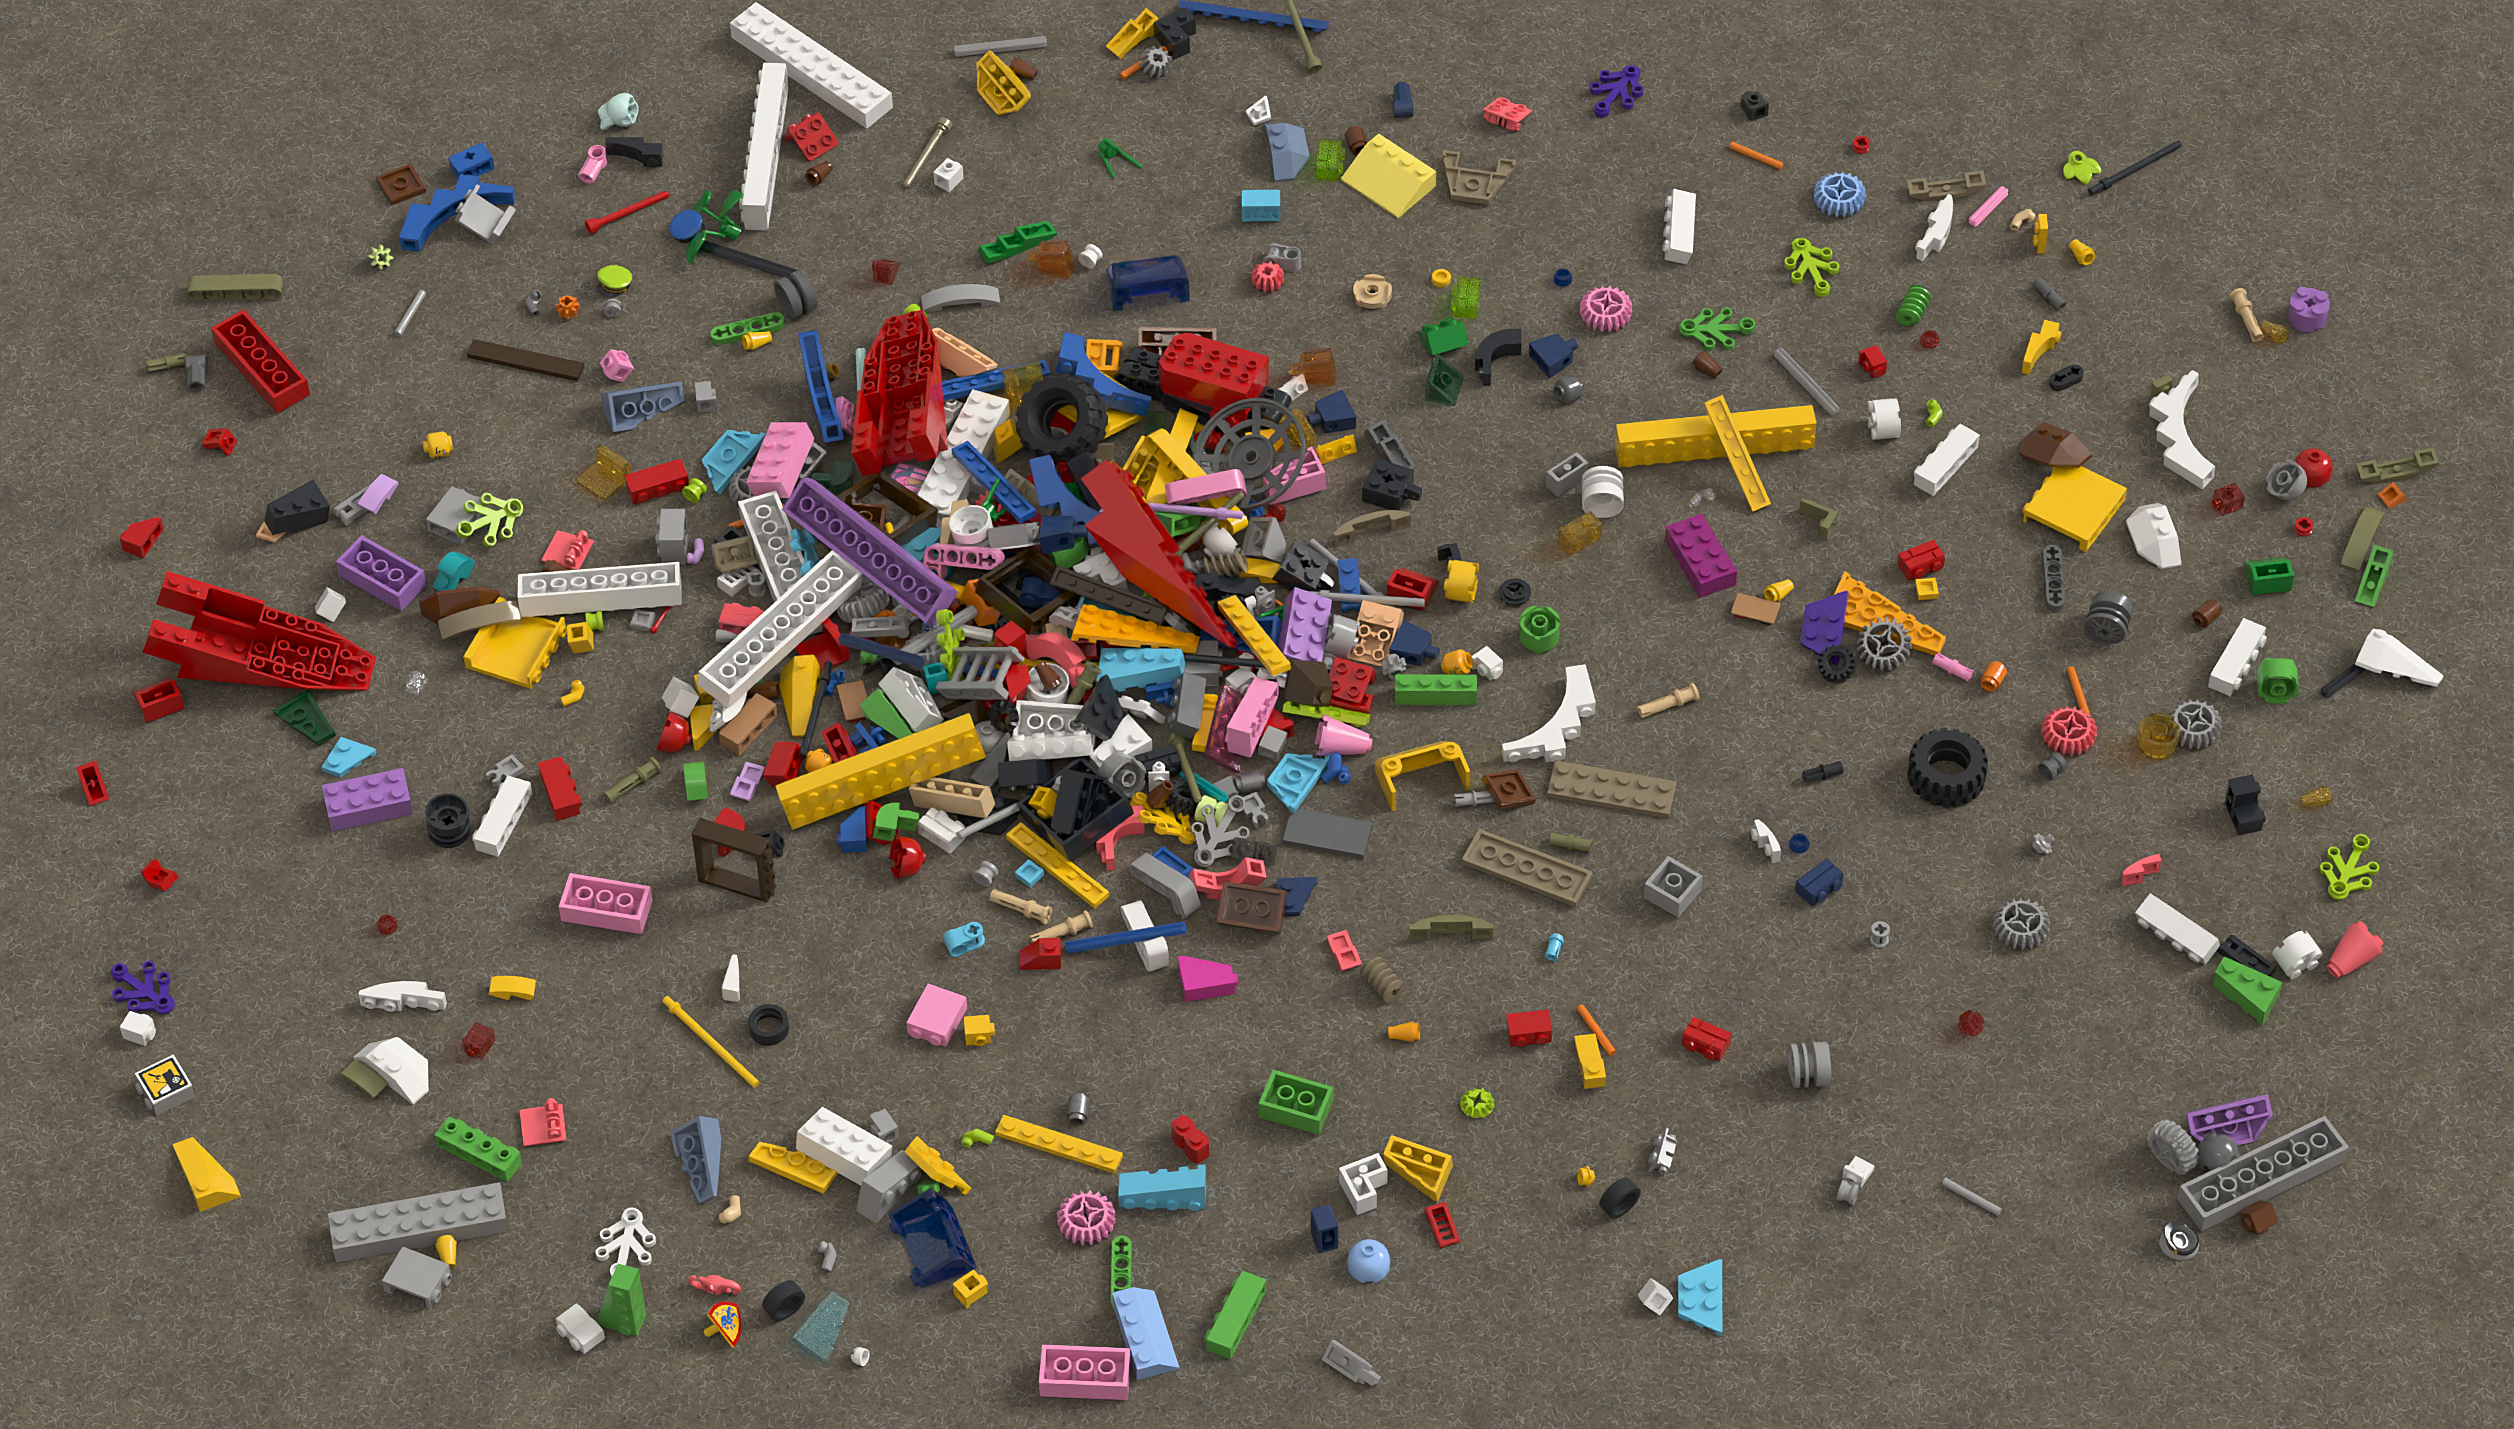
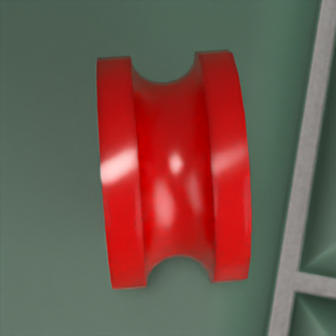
M1866 136L1855 137L1853 140V150L1858 154L1867 153L1870 149V139Z
M2306 517L2297 519L2294 528L2296 534L2302 537L2309 536L2313 529L2312 520Z

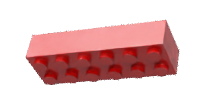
M245 310L211 327L213 340L217 347L276 413L310 395L307 379Z

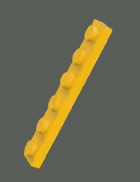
M1723 395L1705 402L1706 411L1751 511L1754 512L1770 505L1771 502Z
M1236 595L1217 602L1218 609L1272 676L1291 670L1290 662Z
M1020 822L1006 834V839L1094 909L1109 897L1108 890L1071 861L1069 862L1056 849Z
M1003 1115L995 1131L996 1136L1114 1174L1123 1158L1122 1152Z

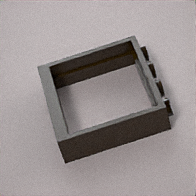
M884 472L873 473L836 496L846 505L850 506L875 490L915 516L914 519L897 530L888 533L858 513L900 547L934 526L937 522V507Z
M1032 546L1023 551L1020 550L1012 558H1007L1003 564L994 567L989 573L982 574L981 578L977 581L975 590L977 595L1007 619L1012 620L1027 635L1050 622L1049 617L1058 607H1073L1079 603L1081 597L1056 588L1061 593L1060 596L1034 613L1029 614L995 587V585L1025 566H1028L1050 584L1057 566Z
M699 818L691 833L698 881L768 902L770 896H774V890L777 886L774 880V861L771 857L772 849H770L769 839ZM711 843L755 856L758 879L714 866Z

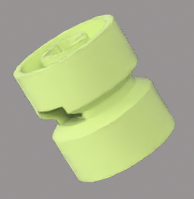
M1205 795L1197 806L1195 820L1207 824L1205 817L1201 814V809L1209 804L1214 808L1213 815L1216 827H1218L1228 810V804L1222 801L1217 803L1216 799ZM1206 807L1204 812L1209 815L1211 814V809Z

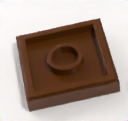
M411 163L376 176V181L391 206L426 193V188Z
M1518 769L1484 774L1481 779L1499 810L1532 805L1536 801L1535 796Z

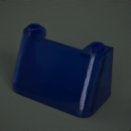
M1171 255L1112 263L1106 269L1113 311L1123 310V304L1127 301L1132 303L1133 296L1169 292L1170 298H1174V295L1177 296L1180 302L1190 301L1189 280L1182 258L1179 256Z
M929 1188L888 1214L891 1221L889 1223L891 1230L904 1238L915 1266L911 1269L912 1274L910 1275L911 1281L915 1286L924 1288L967 1274L977 1268L952 1205L932 1188Z

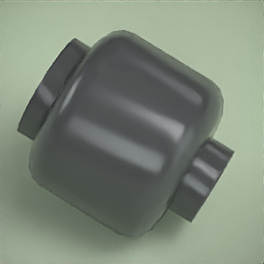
M1574 376L1559 379L1554 384L1553 395L1564 404L1576 401L1582 395V383Z

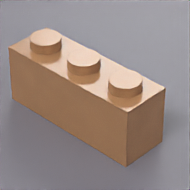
M756 693L746 701L745 706L727 725L721 728L719 732L720 745L740 756L777 717L776 704Z

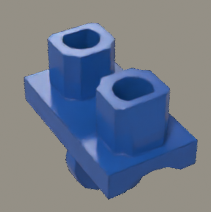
M1174 681L1156 684V682L1147 684L1145 690L1146 700L1156 699V703L1164 702L1166 708L1170 707V701L1175 692V689H1173Z
M859 722L855 725L858 730L850 737L858 748L867 741L868 745L860 750L861 753L879 747L876 742L883 744L886 731L882 727L876 728L871 726V733L869 734Z

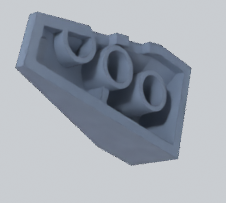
M682 381L601 393L603 413L612 432L633 429L638 426V423L644 420L648 421L653 418V415L661 411H667L685 401Z
M698 1116L671 1131L674 1153L676 1157L682 1158L684 1162L682 1169L684 1173H689L691 1188L699 1204H703L717 1196L721 1133L718 1119Z

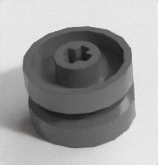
M801 270L790 273L788 279L781 277L774 281L773 287L776 298L788 318L795 319L802 315V311L810 312L817 308L818 303L814 289L807 276Z

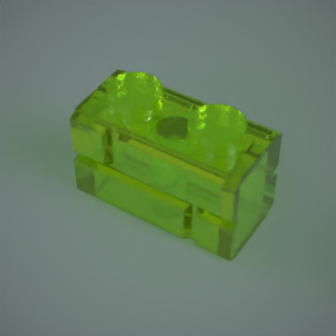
M1319 140L1316 163L1317 180L1338 181L1339 174H1343L1344 163L1341 160H1345L1346 148H1342L1341 140Z
M1459 276L1457 284H1453L1452 295H1455V298H1451L1450 310H1454L1455 318L1477 319L1481 291L1480 278Z

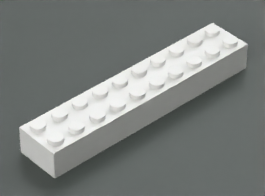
M757 2L730 22L731 38L768 63H785L789 77L866 129L893 108L892 93Z
M763 63V69L759 70L760 84H757L756 89L758 98H755L754 102L756 112H753L752 115L754 127L750 128V138H752V141L748 142V152H750V155H746V166H748V169H744V181L746 182L742 184V194L745 196L739 202V208L743 210L741 211V222H744L745 230H768L789 90L785 63Z
M832 550L699 671L698 686L727 708H730L861 587L863 573Z

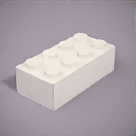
M1017 700L1016 709L1019 714V722L1013 731V735L1024 734L1025 737L1033 736L1032 734L1034 733L1052 735L1055 731L1073 733V730L1085 729L1087 732V726L1074 723L1083 705ZM1092 734L1093 752L1097 747L1098 736L1096 734Z
M824 1107L797 1131V1150H800L814 1160L820 1161L830 1169L836 1170L837 1173L859 1185L862 1184L863 1179L891 1159L892 1145Z

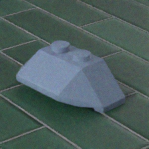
M1284 122L1263 124L1275 182L1294 180L1310 159L1304 128Z

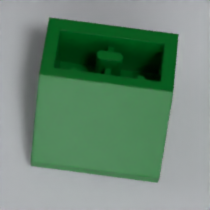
M1447 318L1440 320V324H1426L1421 326V330L1417 331L1428 355H1436L1469 345L1464 323L1456 319Z
M2276 557L2243 561V567L2252 595L2292 590L2294 573L2289 559Z

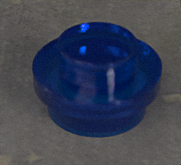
M1565 268L1558 269L1553 276L1554 283L1561 287L1570 285L1573 280L1572 274Z
M1797 833L1790 838L1789 848L1793 852L1804 853L1809 849L1810 842L1804 834Z

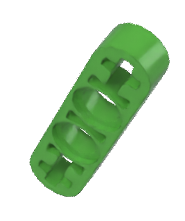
M774 312L715 327L710 332L711 341L715 345H724L742 340V335H746V332L770 331L772 333L782 330L785 326L784 316L781 313ZM756 324L762 325L760 329L752 328ZM736 329L743 330V332L740 334L733 333V331Z
M1123 1235L1115 1237L1112 1241L1111 1307L1113 1310L1112 1293L1131 1288L1132 1246L1131 1240ZM1120 1243H1124V1254H1120ZM1120 1261L1127 1263V1267L1124 1269H1119L1115 1265ZM1118 1280H1124L1127 1282V1285L1120 1288L1115 1283Z

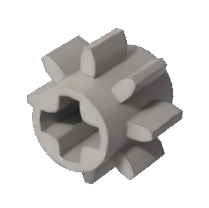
M1390 654L1381 662L1383 675H1389L1390 679H1395V674H1404L1406 672L1407 665L1405 659H1399L1397 654Z

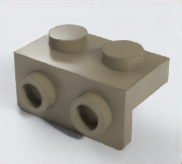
M750 536L711 545L715 568L722 573H731L734 569L740 567L743 569L751 568L753 564L758 563V559L754 556L752 538Z

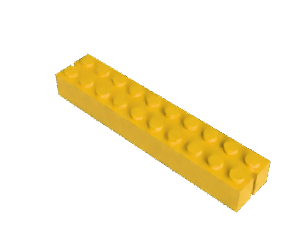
M1813 405L1731 413L1749 455L1814 448L1816 419ZM1709 415L1616 424L1615 452L1618 467L1648 466L1656 463L1669 464L1676 461L1689 462L1696 459L1708 460L1716 457L1727 458Z
M970 713L778 784L776 789L791 828L794 830L866 803L869 800H874L986 758Z

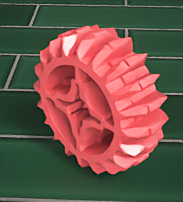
M2067 705L2065 709L2058 707L2056 711L2051 710L2050 714H2046L2042 722L2041 735L2044 743L2048 744V749L2054 748V752L2061 751L2063 756L2069 753L2072 757L2074 752L2080 756L2082 751L2087 752L2089 748H2092L2096 740L2097 727L2093 718H2090V713L2084 714V710H2077L2076 706L2073 709H2069Z

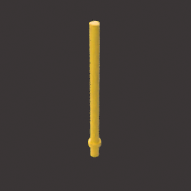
M669 996L664 997L662 1002L669 1008L671 1014L678 1016L753 1088L759 1085V1081L682 1010L678 1002H674Z

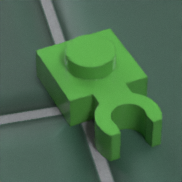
M936 1180L916 1183L917 1192L922 1194L923 1197L934 1196L940 1191L939 1182Z

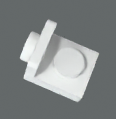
M1855 1156L1850 1165H1845L1843 1168L1842 1178L1851 1185L1859 1184L1861 1188L1873 1172L1874 1165Z

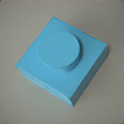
M1029 859L1015 871V877L1030 888L1044 876V870Z

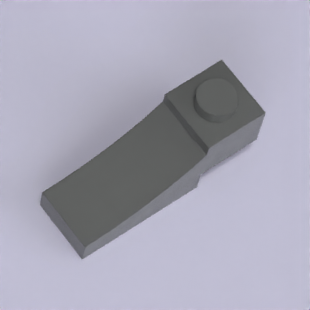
M1384 419L1365 430L1364 434L1373 449H1376L1387 462L1410 469L1416 468L1396 433L1392 434Z

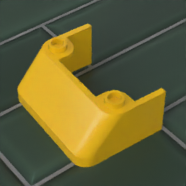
M1440 741L1379 758L1375 762V773L1391 811L1396 810V790L1390 778L1442 762L1453 761L1465 790H1470V769L1459 745L1454 742Z

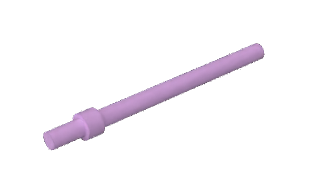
M1148 503L1153 511L1211 516L1222 520H1227V518L1243 519V511L1228 510V508L1223 507L1212 509Z

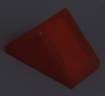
M883 258L873 260L874 282L892 285L901 262Z

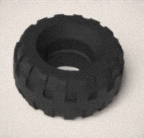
M1051 374L1044 377V380H1037L1033 383L1029 392H1025L1021 397L1022 403L1017 407L1016 417H1018V421L1015 424L1016 432L1019 434L1020 442L1024 448L1034 457L1050 455L1054 465L1058 466V462H1064L1084 450L1094 454L1098 449L1097 446L1100 441L1104 440L1106 435L1105 426H1108L1107 406L1099 392L1085 380L1071 374ZM1074 405L1077 410V421L1074 428L1067 435L1054 438L1051 433V421L1054 414L1064 406Z

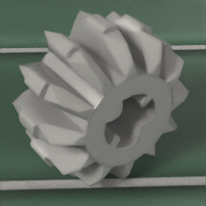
M1152 46L1151 49H1145L1141 55L1140 67L1144 68V73H1150V78L1155 75L1158 79L1161 75L1165 76L1168 70H1170L1172 57L1167 56L1168 51L1163 52L1162 47L1156 49L1155 46Z

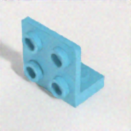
M1243 190L1242 222L1280 221V190Z

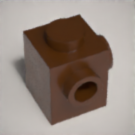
M2259 1200L2239 1212L2242 1218L2241 1223L2249 1232L2263 1234L2269 1230V1227L2279 1222L2270 1202Z

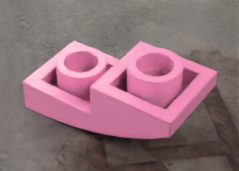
M841 396L836 398V411L841 421L842 430L853 437L855 405Z

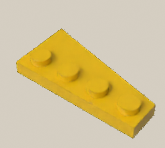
M759 1142L749 1155V1162L822 1194L825 1193L839 1174L836 1170L830 1169L800 1150L791 1152L787 1151L786 1147Z

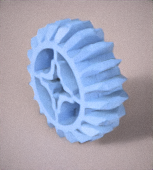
M1836 171L1833 175L1828 173L1826 177L1822 176L1820 181H1817L1814 189V200L1817 203V208H1821L1822 213L1828 211L1829 216L1835 214L1836 218L1838 215H1842L1845 218L1846 214L1852 216L1853 212L1858 213L1859 209L1864 205L1866 198L1865 186H1863L1862 181H1858L1857 176L1852 177L1851 173L1845 175L1844 172L1837 174Z

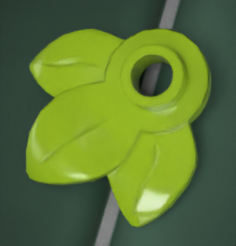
M2080 151L2070 153L2068 163L2063 168L2065 179H2071L2075 176L2084 185L2090 182L2092 174L2101 173L2099 164L2094 159L2087 158Z

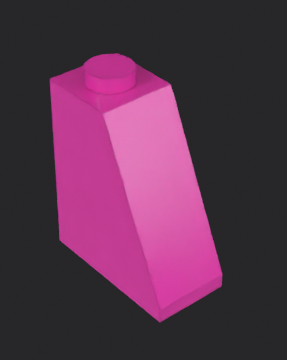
M1178 956V970L1185 1002L1235 994V986H1238L1237 973L1232 972L1231 965L1187 956Z

